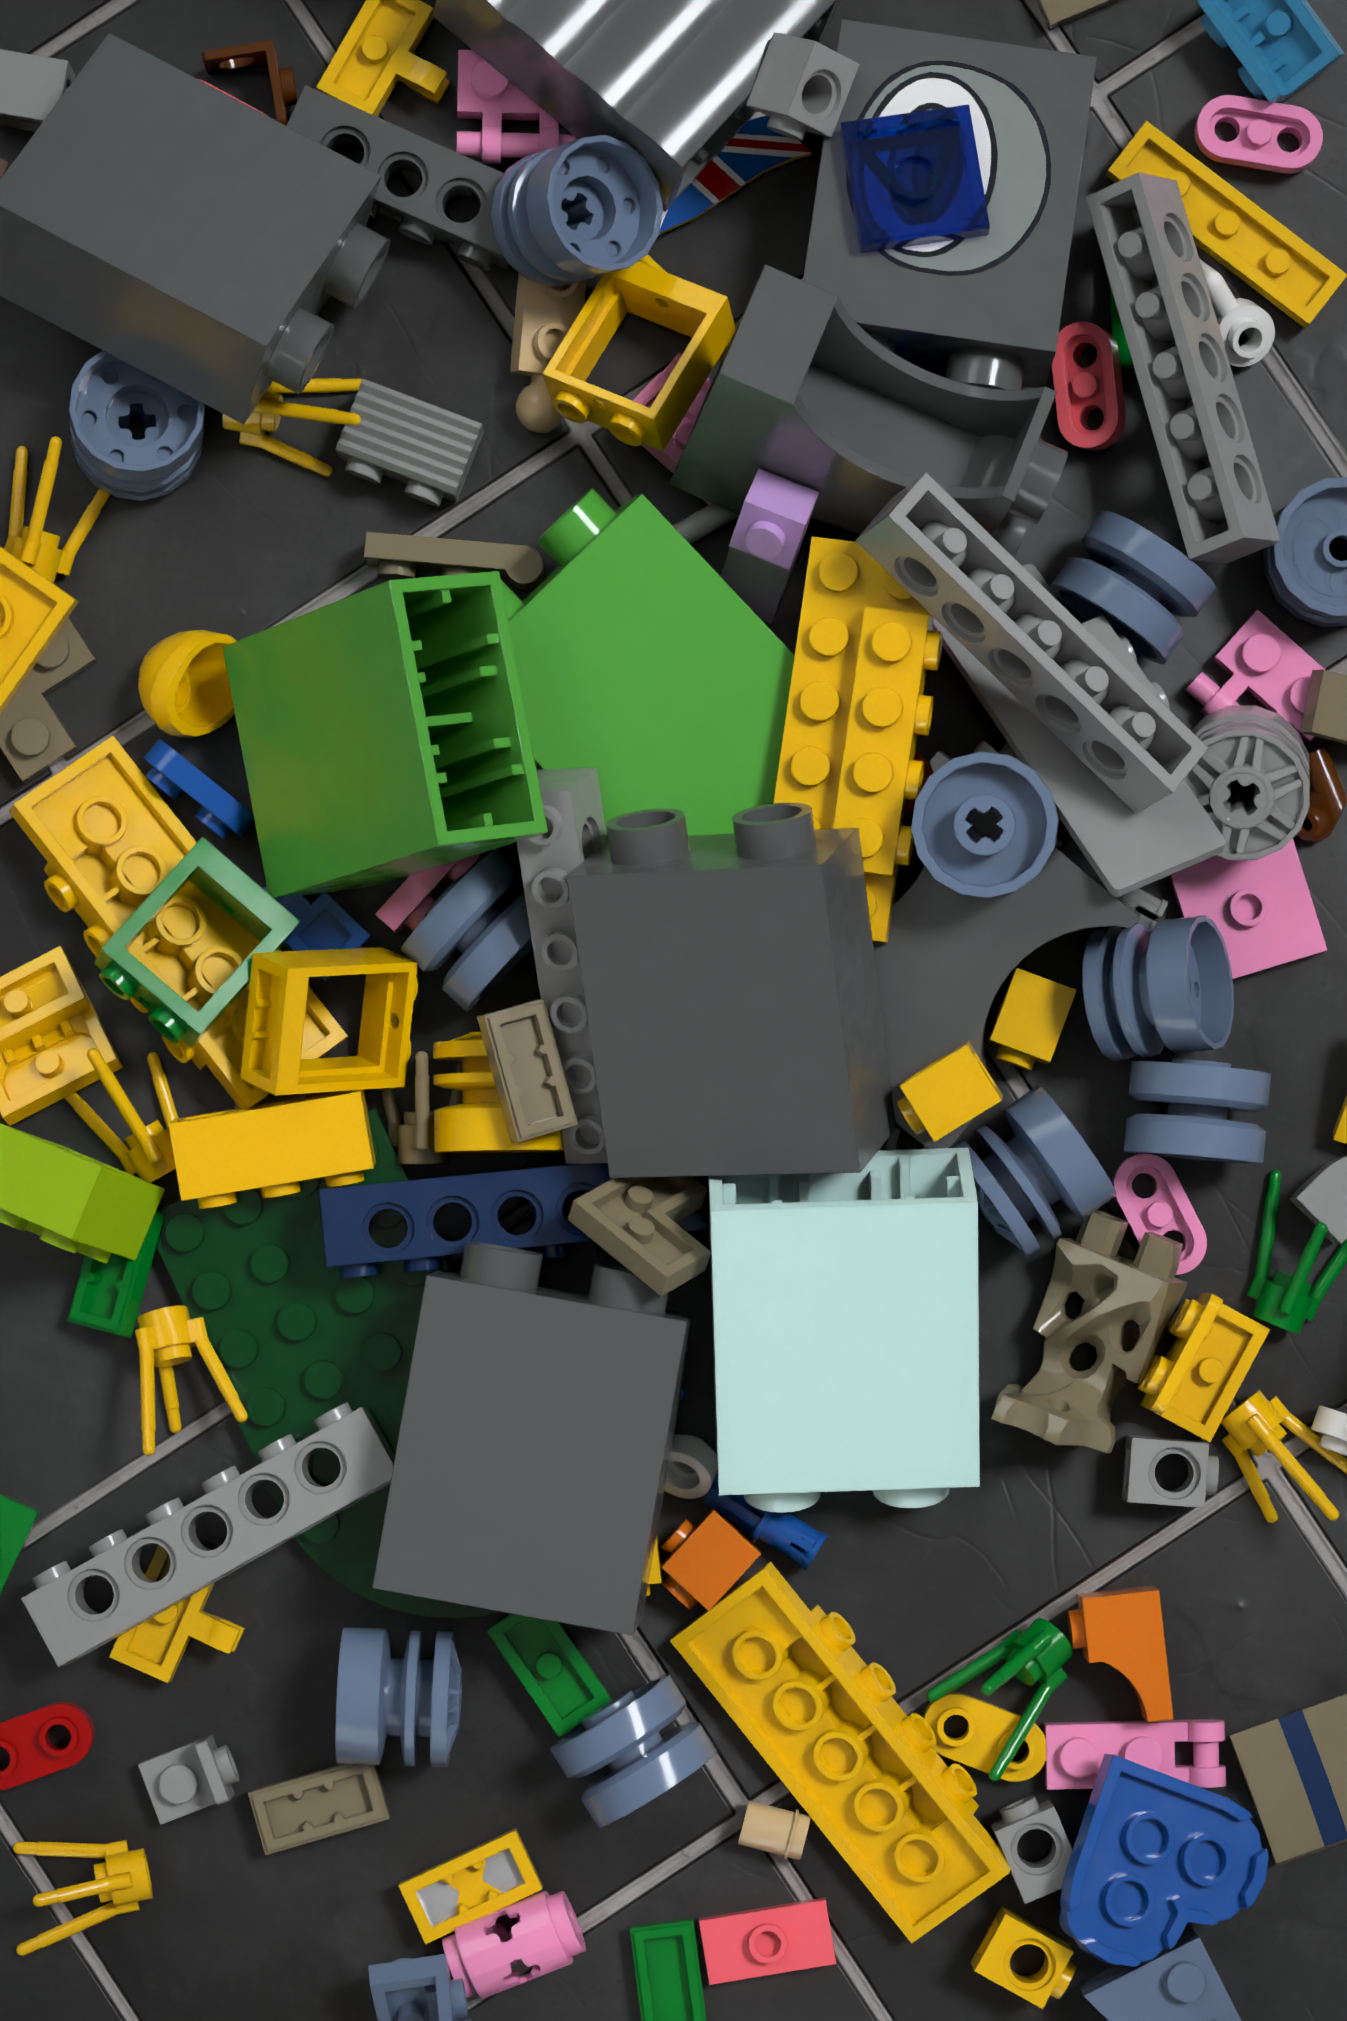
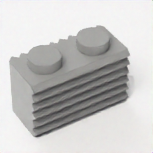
M362 379L350 410L351 413L360 415L361 422L357 426L345 425L336 446L338 457L348 461L345 471L375 484L381 483L383 475L407 484L404 490L406 495L429 505L439 507L442 498L457 502L484 434L482 423Z

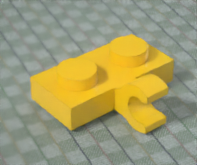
M366 0L316 86L317 90L376 117L381 112L398 80L422 97L439 104L451 83L446 79L447 72L414 55L415 50L434 19V8L420 0Z
M158 1545L145 1576L154 1581L163 1579L170 1569L169 1554L160 1545ZM213 1583L119 1636L109 1657L169 1683L175 1675L191 1637L230 1654L231 1651L235 1652L245 1628L203 1611L214 1586Z

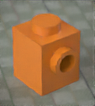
M711 1508L696 1526L688 1519H685L662 1544L661 1548L669 1555L661 1563V1568L670 1575L662 1584L688 1609L691 1610L699 1602L710 1611L761 1555V1551L722 1514Z

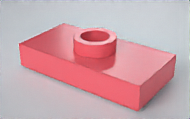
M825 1897L699 1918L709 1985L836 1964Z

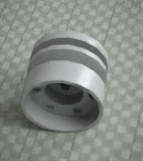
M1256 705L1227 706L1205 716L1191 731L1208 749L1184 778V781L1226 840L1224 851L1217 856L1228 860H1258L1281 850L1301 830L1310 808L1309 754L1299 732L1280 714ZM1238 780L1244 787L1255 783L1254 797L1247 800L1241 793L1231 797V782Z

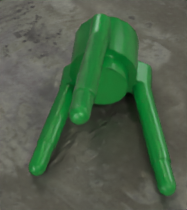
M1275 1169L1269 1174L1255 1275L1247 1296L1257 1300L1252 1316L1300 1334L1305 1319L1313 1321L1321 1300L1347 1263V1239L1341 1244L1311 1289L1312 1284L1306 1280L1328 1230L1324 1222L1317 1223L1304 1248L1293 1276L1276 1270L1273 1280L1270 1281L1269 1273L1282 1178L1281 1172Z
M1037 1618L1023 1632L1015 1630L1000 1645L949 1676L945 1681L927 1692V1700L935 1702L1005 1659L1006 1664L981 1686V1692L984 1695H991L1013 1676L1029 1686L1034 1685L1037 1681L1040 1682L1041 1685L989 1771L988 1775L992 1781H997L1001 1778L1050 1696L1067 1679V1675L1061 1666L1072 1657V1647L1057 1627L1045 1619Z

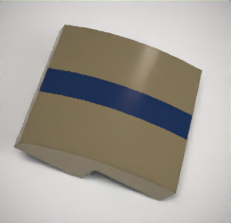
M1347 1694L1230 1735L1232 1749L1253 1800L1254 1811L1276 1867L1347 1842Z

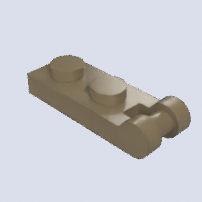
M366 532L364 559L368 566L378 567L377 575L390 579L415 578L416 570L441 572V576L499 571L500 577L507 578L511 586L522 592L533 591L544 578L542 558L538 551L529 546Z

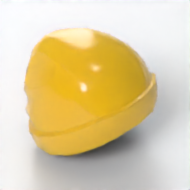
M206 630L183 631L164 638L148 651L139 669L138 690L145 711L159 729L170 736L192 738L208 734L232 718L235 711L223 647L236 642L233 637Z

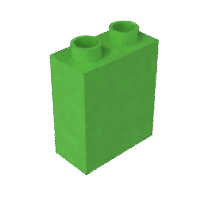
M591 488L536 541L559 566L523 601L501 580L536 770L597 767L605 826L609 820L635 811L676 809L685 813L688 835L734 833L732 817L736 813L748 808L771 804L774 801L795 655L643 494L629 498L614 511Z
M499 571L388 580L223 647L268 894L274 899L378 886L548 833Z

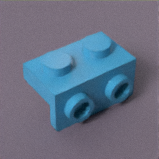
M1198 0L1199 5L1206 13L1201 18L1205 30L1221 48H1226L1229 45L1243 65L1238 69L1241 80L1248 90L1260 100L1266 97L1271 103L1286 101L1345 55L1307 0Z

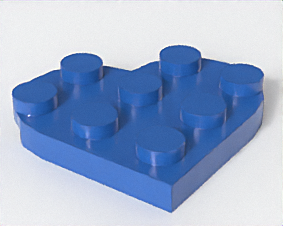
M1104 1754L1063 1877L1059 1916L1062 1930L1068 1936L1073 1937L1080 1949L1099 1961L1134 1967L1140 1965V1962L1152 1960L1165 1948L1171 1949L1175 1946L1188 1922L1213 1926L1219 1924L1218 1921L1230 1919L1242 1908L1248 1909L1254 1904L1266 1881L1269 1859L1267 1849L1262 1848L1259 1831L1250 1820L1253 1816L1248 1810L1227 1797L1114 1754Z

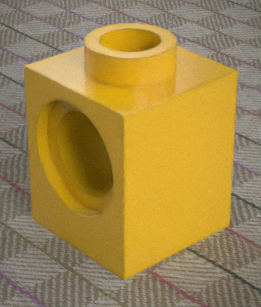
M1015 968L1011 972L986 1043L999 1047L995 1058L1029 1071L1032 1070L1035 1061L1042 1064L1050 1063L1077 990Z
M968 1040L903 1080L900 1088L905 1097L897 1101V1105L916 1135L927 1130L935 1142L1002 1101L1003 1095Z
M1003 1906L1000 1907L971 1960V1965L975 1972L1041 2009L1044 2008L1050 1995L1056 1999L1061 1998L1076 1970V1965L1069 1961L1074 1951L1068 1942ZM1027 1944L1040 1947L1045 1953V1960L1037 1973L1030 1976H1022L1010 1969V1959L1017 1948Z

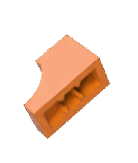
M1154 1586L1077 1594L1078 1609L1068 1610V1627L1072 1649L1083 1648L1084 1658L1089 1663L1104 1662L1119 1670L1133 1687L1139 1701L1141 1715L1147 1722L1173 1720L1159 1590Z

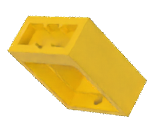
M639 261L629 268L603 274L542 373L554 409L572 422L582 424L587 420L609 429L617 439L628 445L640 446L643 443L663 452L736 330L728 297ZM627 312L692 337L650 408L585 382Z
M383 947L253 953L240 1079L275 1096L405 1087L407 1063L411 1056L410 1032L413 1004L418 992L416 976L418 962ZM366 974L357 1056L301 1059L309 977Z

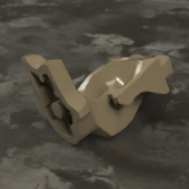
M1094 1211L1087 1216L1077 1238H1060L1056 1243L1052 1277L1033 1327L1035 1331L1045 1336L1042 1365L1039 1372L1025 1387L1017 1384H1008L999 1393L991 1419L1031 1432L1055 1445H1079L1111 1453L1115 1444V1426L1111 1423L1110 1419L1113 1403L1124 1387L1126 1379L1135 1383L1142 1381L1151 1367L1158 1341L1186 1290L1187 1282L1175 1277L1179 1267L1183 1244L1153 1232H1145L1135 1260L1124 1257L1117 1253L1128 1222L1103 1211ZM1078 1292L1084 1299L1081 1314L1075 1319H1070L1066 1315L1065 1304L1069 1294ZM1137 1324H1138V1325H1139V1330H1140V1336H1139V1338H1138V1340H1137V1342H1136V1344H1135V1347H1134L1135 1335H1136V1328H1137ZM1087 1342L1096 1347L1098 1357L1090 1369L1077 1371L1071 1367L1069 1362L1071 1353L1078 1345Z

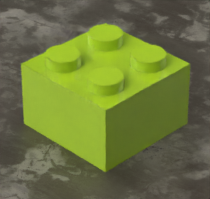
M0 1123V1222L22 1231L28 1230L40 1235L39 1239L72 1253L78 1252L106 1264L112 1253L136 1260L165 1189L70 1148Z

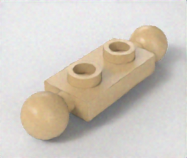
M518 273L510 373L531 376L530 385L521 391L516 401L517 417L521 424L530 431L536 433L550 432L557 428L564 419L552 405L542 373L584 306L586 279L572 284L548 287L527 280Z

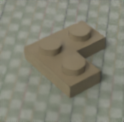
M69 617L0 715V748L24 783L29 782L78 750V747L45 698L47 694L97 663L94 655Z
M693 1176L613 1178L573 1200L568 1220L660 1296L665 1295L704 1272L711 1254L710 1250L676 1224V1222L703 1206L708 1188Z

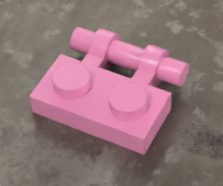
M458 50L457 119H482V132L457 131V153L466 157H482V164H501V158H524L525 156L540 153L546 149L556 148L561 144L578 139L573 134H559V122L473 50ZM502 120L539 121V133L501 132Z
M1257 609L1213 658L1220 667L1231 675L1230 679L1220 688L1206 674L1201 672L1187 687L1186 691L1204 707L1200 712L1207 716L1227 706H1240L1236 700L1247 690L1270 711L1280 714L1299 732L1302 740L1308 744L1315 736L1300 733L1311 674L1312 670L1324 668Z

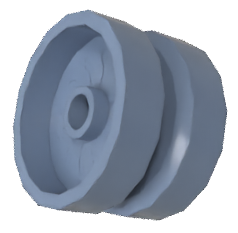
M1347 477L1325 478L1300 490L1275 519L1281 542L1263 549L1264 576L1276 601L1297 619L1320 627L1347 626V560H1336L1329 551V545L1332 541L1339 543V552L1347 555Z
M1101 510L1082 539L1085 550L1092 560L1069 557L1049 588L1063 604L1085 622L1104 615L1115 633L1123 635L1128 639L1135 654L1164 665L1184 636L1180 624L1172 614L1182 617H1197L1217 587L1198 565L1151 531L1114 512Z
M980 751L953 758L929 776L915 800L911 831L918 857L935 880L962 895L991 898L1017 891L1041 872L1055 848L1059 818L1053 794L1035 769L1011 755ZM990 811L998 818L999 822L996 825L999 828L994 835L983 837L974 829V818L980 812Z
M494 849L487 854L466 875H461L441 894L425 913V918L415 928L400 949L411 960L418 962V967L424 972L437 970L455 953L460 951L463 955L448 971L444 978L442 989L466 1012L477 1005L533 948L525 893L520 895L505 910L500 907L518 885L521 871L498 849Z
M1173 1059L1172 1063L1132 1061L1129 1095L1138 1102L1168 1107L1167 1115L1135 1114L1126 1119L1124 1152L1153 1154L1160 1157L1263 1165L1266 1131L1257 1124L1227 1120L1228 1111L1260 1112L1267 1108L1269 1104L1271 1073L1231 1068L1229 1063L1205 1060Z
M669 1673L648 1682L633 1692L629 1690L601 1706L581 1721V1725L569 1732L550 1748L567 1778H581L605 1765L609 1767V1769L586 1786L581 1797V1801L598 1828L606 1826L647 1804L694 1773L717 1754V1749L700 1722H688L663 1735L659 1734L660 1730L682 1713L686 1705V1699Z

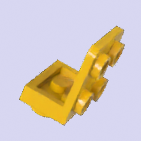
M1199 1293L1196 1300L1185 1298L1179 1306L1167 1331L1176 1336L1166 1357L1154 1355L1151 1367L1138 1384L1137 1389L1146 1393L1140 1406L1203 1440L1211 1442L1270 1329L1224 1305L1222 1298L1212 1293Z

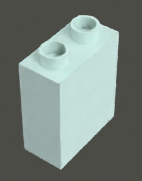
M969 1148L878 1150L860 1173L708 1176L715 1428L719 1495H744L746 1502L757 1509L786 1513L803 1510L814 1505L820 1499L821 1492L872 1490L873 1495L887 1505L899 1508H922L943 1501L948 1496L950 1488L980 1487L978 1200Z

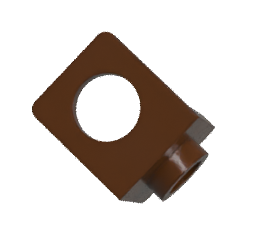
M274 40L202 52L203 63L208 75L268 66L276 118L278 122L287 125L289 121L287 106L296 105L298 101L292 66L280 68L279 55Z

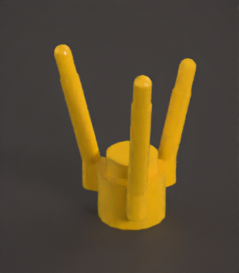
M313 378L301 393L358 391L362 379ZM274 381L245 424L223 414V428L240 432L239 444L262 448L325 477L333 474L332 466L265 435V430L276 432L281 416L357 426L361 422V417L357 413L283 402L282 394L276 393L295 392Z
M57 436L52 437L49 443L29 527H23L28 474V449L25 446H19L16 449L9 530L4 549L52 583H54L57 572L70 575L76 553L110 496L109 493L99 488L63 549H57L61 537L43 531L62 448V440Z
M95 1048L90 1049L87 1052L89 1061L133 1133L125 1138L130 1149L76 1092L64 1099L119 1158L127 1173L131 1175L137 1173L140 1179L151 1183L174 1170L176 1167L168 1124L173 1119L178 1118V1114L159 1055L156 1052H151L147 1056V1061L166 1130L163 1129L159 1120L147 1126L144 1125L100 1052Z
M177 1305L152 1310L137 1318L139 1329L135 1330L140 1356L142 1450L145 1455L151 1456L155 1452L154 1366L159 1368L169 1429L172 1433L177 1434L181 1431L182 1425L173 1366L191 1360L192 1353L190 1348L195 1345L235 1419L240 1423L247 1420L248 1414L239 1399V1395L208 1339L203 1317L190 1320L188 1307Z
M1259 1389L1222 1419L1221 1424L1229 1434L1221 1441L1235 1457L1267 1522L1275 1523L1278 1515L1247 1451L1249 1448L1256 1457L1261 1456L1269 1449L1325 1516L1332 1521L1338 1519L1339 1511L1280 1441L1287 1434L1280 1423L1346 1474L1347 1458L1342 1454L1320 1447L1321 1437L1292 1415L1277 1396L1269 1401Z
M127 1840L107 1844L19 1841L13 1845V1851L21 1855L103 1858L106 1861L94 1864L96 1880L36 1894L32 1901L35 1906L41 1907L97 1894L101 1903L112 1901L20 1943L16 1948V1952L20 1956L47 1947L116 1915L140 1910L138 1901L153 1899L145 1850L142 1848L129 1851Z

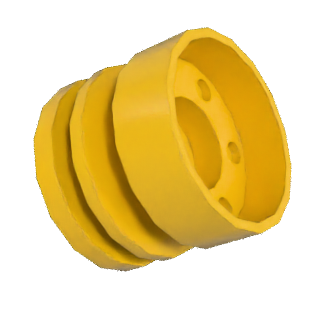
M469 1032L450 1041L433 1043V1059L462 1061V1073L433 1075V1085L446 1089L460 1090L463 1093V1104L434 1110V1152L521 1153L564 1151L561 1130L521 1142L511 1143L481 1032Z

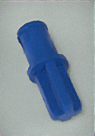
M718 1474L715 1476L710 1490L703 1498L707 1505L752 1533L750 1541L755 1543L758 1538L801 1565V1568L804 1570L808 1569L828 1537L826 1533L819 1532L790 1512L776 1513L757 1509L746 1502L744 1495H719Z

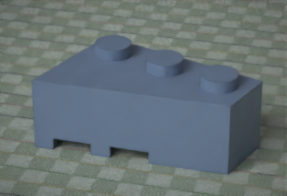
M1192 1927L1182 1932L1175 1946L1171 1949L1165 1948L1152 1960L1140 1962V1965L1134 1967L1117 1964L1077 1984L1083 1996L1108 2021H1241L1200 1937Z

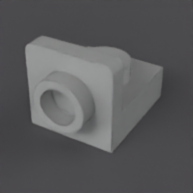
M212 1734L141 1761L138 1764L160 1825L213 1804L220 1805L230 1801L235 1795L231 1784L240 1781L235 1761L228 1746L224 1745L217 1748Z

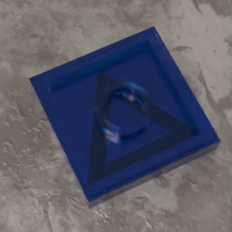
M969 104L841 122L840 135L860 253L989 235L990 224Z

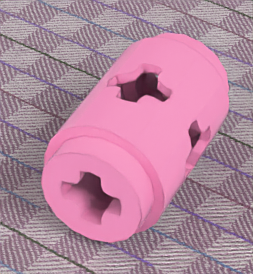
M547 1891L540 1892L455 1928V1934L442 1939L444 1953L446 1954L453 1979L463 1978L466 1998L478 1994L484 1999L573 1964V1956L586 1951L579 1922L564 1891L551 1896ZM506 1914L510 1919L517 1917V1924L511 1927V1931L507 1932L506 1927L502 1923L496 1924L498 1917ZM522 1959L527 1967H533L529 1973L521 1975L519 1971L512 1972L511 1966L517 1960Z

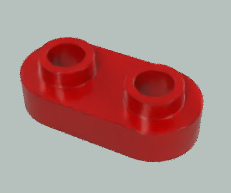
M55 1702L0 1722V1747L5 1748L10 1755L9 1766L6 1769L0 1770V1790H6L71 1767L81 1761L92 1748L95 1737L94 1725L88 1713L74 1703ZM53 1725H63L70 1731L71 1741L67 1747L58 1748L50 1742L48 1734Z

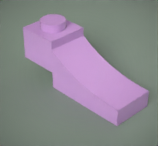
M759 468L736 523L721 578L762 621L772 624L807 531L819 492Z

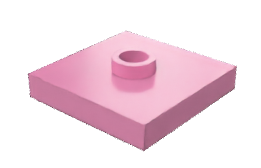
M1293 838L1281 850L1258 860H1228L1215 855L1169 875L1181 917L1206 915L1215 922L1225 942L1231 964L1232 979L1327 951Z

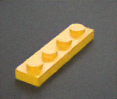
M1147 120L1106 173V176L1115 183L1138 172L1176 180L1195 244L1305 329H1307L1347 277L1344 271Z

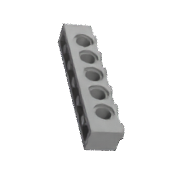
M1138 172L1086 196L1189 560L1227 564L1281 542L1177 181Z
M927 472L892 497L855 540L1135 813L1172 794L1207 751L1208 747Z
M597 767L536 770L548 833L517 842L540 997L541 999L544 998L578 1122V1125L561 1129L566 1164L608 1163L567 876L608 841Z
M346 1402L314 1420L319 1431L296 1443L292 1434H289L257 1452L263 1463L240 1475L236 1466H232L203 1482L201 1486L206 1495L192 1503L183 1506L178 1497L146 1514L145 1518L150 1526L127 1538L123 1529L94 1543L88 1547L93 1558L71 1570L67 1561H63L34 1577L32 1581L37 1590L21 1599L57 1666L61 1667L73 1663L391 1484L395 1454L369 1407H360L352 1411L350 1405ZM322 1448L333 1451L339 1458L341 1466L338 1478L328 1486H321L313 1481L308 1470L311 1456ZM265 1480L275 1482L281 1488L284 1495V1503L280 1512L271 1518L260 1515L255 1510L252 1502L254 1489ZM208 1512L220 1515L227 1526L225 1541L214 1550L203 1546L196 1535V1526L199 1519ZM151 1544L162 1546L170 1557V1569L167 1575L160 1581L149 1579L140 1567L141 1554ZM96 1575L107 1579L114 1591L113 1602L103 1613L92 1610L84 1598V1589L87 1582Z

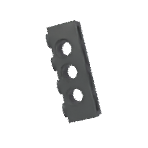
M307 85L304 86L286 126L333 151L343 145H354L364 152V158L360 165L381 175L368 219L374 220L379 212L401 222L398 230L418 242L433 245L435 238L457 247L456 256L474 267L490 271L493 264H496L507 270L509 269L510 265L495 240L491 219L494 191L504 173ZM409 170L421 177L422 184L415 194L408 197H398L387 189L390 178L399 171ZM459 196L471 197L480 205L477 216L466 223L454 222L445 215L447 204Z

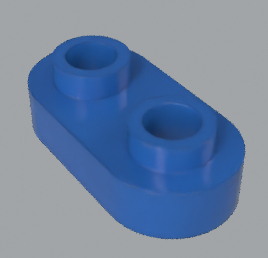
M158 739L143 759L153 766L145 777L174 800L184 791L198 802L202 807L195 817L225 840L232 830L243 838L255 823L254 814L161 739Z

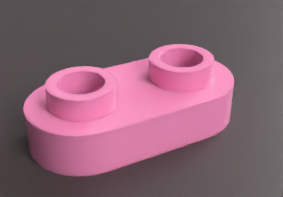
M1223 95L1209 101L1201 110L1194 129L1195 140L1199 149L1206 157L1213 161L1285 174L1297 173L1310 166L1318 155L1323 142L1321 125L1318 119L1307 109L1235 95ZM1222 122L1230 123L1237 131V138L1229 142L1220 140L1215 134V126ZM1282 133L1293 134L1299 141V149L1294 152L1283 151L1277 143V137Z
M1138 1154L1124 1160L1117 1167L1112 1178V1184L1117 1194L1114 1199L1125 1221L1128 1222V1227L1138 1247H1140L1145 1232H1153L1163 1236L1168 1231H1177L1183 1237L1184 1246L1181 1251L1176 1275L1190 1272L1204 1258L1207 1249V1237L1175 1171L1166 1160L1153 1154ZM1141 1173L1149 1175L1155 1183L1153 1194L1145 1199L1136 1196L1132 1190L1134 1178Z

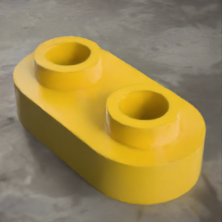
M950 1692L939 1700L930 1702L923 1718L929 1723L935 1733L937 1742L933 1749L938 1754L989 1774L990 1769L999 1756L998 1754L1020 1720L1021 1715L964 1693ZM952 1715H961L968 1723L965 1734L959 1738H951L944 1733V1723ZM1034 1723L1024 1740L1027 1743L1025 1757L1019 1761H1011L1001 1779L1011 1782L1025 1781L1035 1776L1044 1766L1046 1761V1738L1036 1723Z

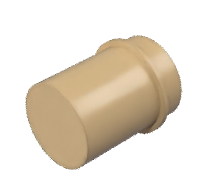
M748 1800L738 1844L784 1856V1860H787L788 1857L800 1860L811 1817L800 1814L798 1809L793 1812Z

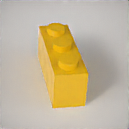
M364 1090L337 1091L260 1104L250 1110L236 1108L176 1118L168 1124L181 1201L197 1198L199 1209L236 1203L235 1192L260 1187L262 1198L294 1194L301 1191L299 1181L325 1177L326 1187L359 1183L364 1181L363 1170L374 1169L376 1164Z

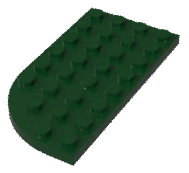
M376 1109L368 1112L376 1164L374 1169L363 1170L364 1181L337 1187H326L325 1177L299 1181L301 1191L294 1194L262 1198L260 1187L235 1192L237 1202L229 1205L199 1209L197 1198L179 1200L156 1211L165 1214L157 1242V1249L183 1305L188 1307L190 1320L199 1317L204 1318L208 1339L248 1414L247 1420L243 1423L238 1422L257 1465L263 1463L257 1452L289 1434H292L296 1443L319 1431L314 1423L315 1419L348 1402L352 1411L360 1407H369L392 1451L396 1455L426 1276L441 1269L404 1272L403 1260L377 1262L379 1275L340 1279L339 1266L325 1267L318 1199L319 1189L410 1181L403 1165L398 1163L396 1150L392 1146ZM391 1210L377 1212L369 1223L370 1237L377 1245L384 1248H392L398 1245L405 1235V1223L402 1217ZM442 1256L443 1270L451 1271L445 1256ZM322 1448L311 1456L308 1470L311 1478L317 1484L328 1486L340 1474V1461L333 1451ZM265 1480L280 1511L284 1503L283 1492L275 1482ZM390 1484L295 1537L307 1554L340 1584L361 1597L383 1607L410 1615L438 1619H464L488 1616L501 1612L373 1588Z

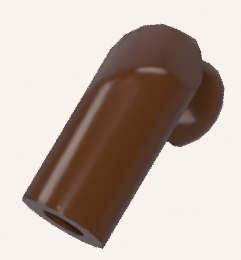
M1328 747L1309 754L1310 808L1301 830L1296 834L1305 841L1319 842L1327 838L1333 832L1347 805V794Z

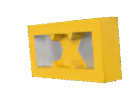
M516 1828L401 1881L398 1885L425 1944L455 1931V1928L502 1909L543 1889L540 1878Z

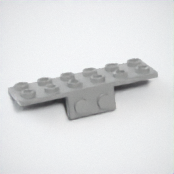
M1033 564L1023 565L1058 600ZM1104 615L1082 623L1099 642L1170 710L1164 690L1158 683L1148 680L1137 664L1134 649L1128 639L1123 635H1117ZM934 618L932 630L943 632V648L1019 760L1035 769L1051 790L1059 819L1112 896L1120 897L1224 851L1225 838L1184 780L1172 794L1135 813Z

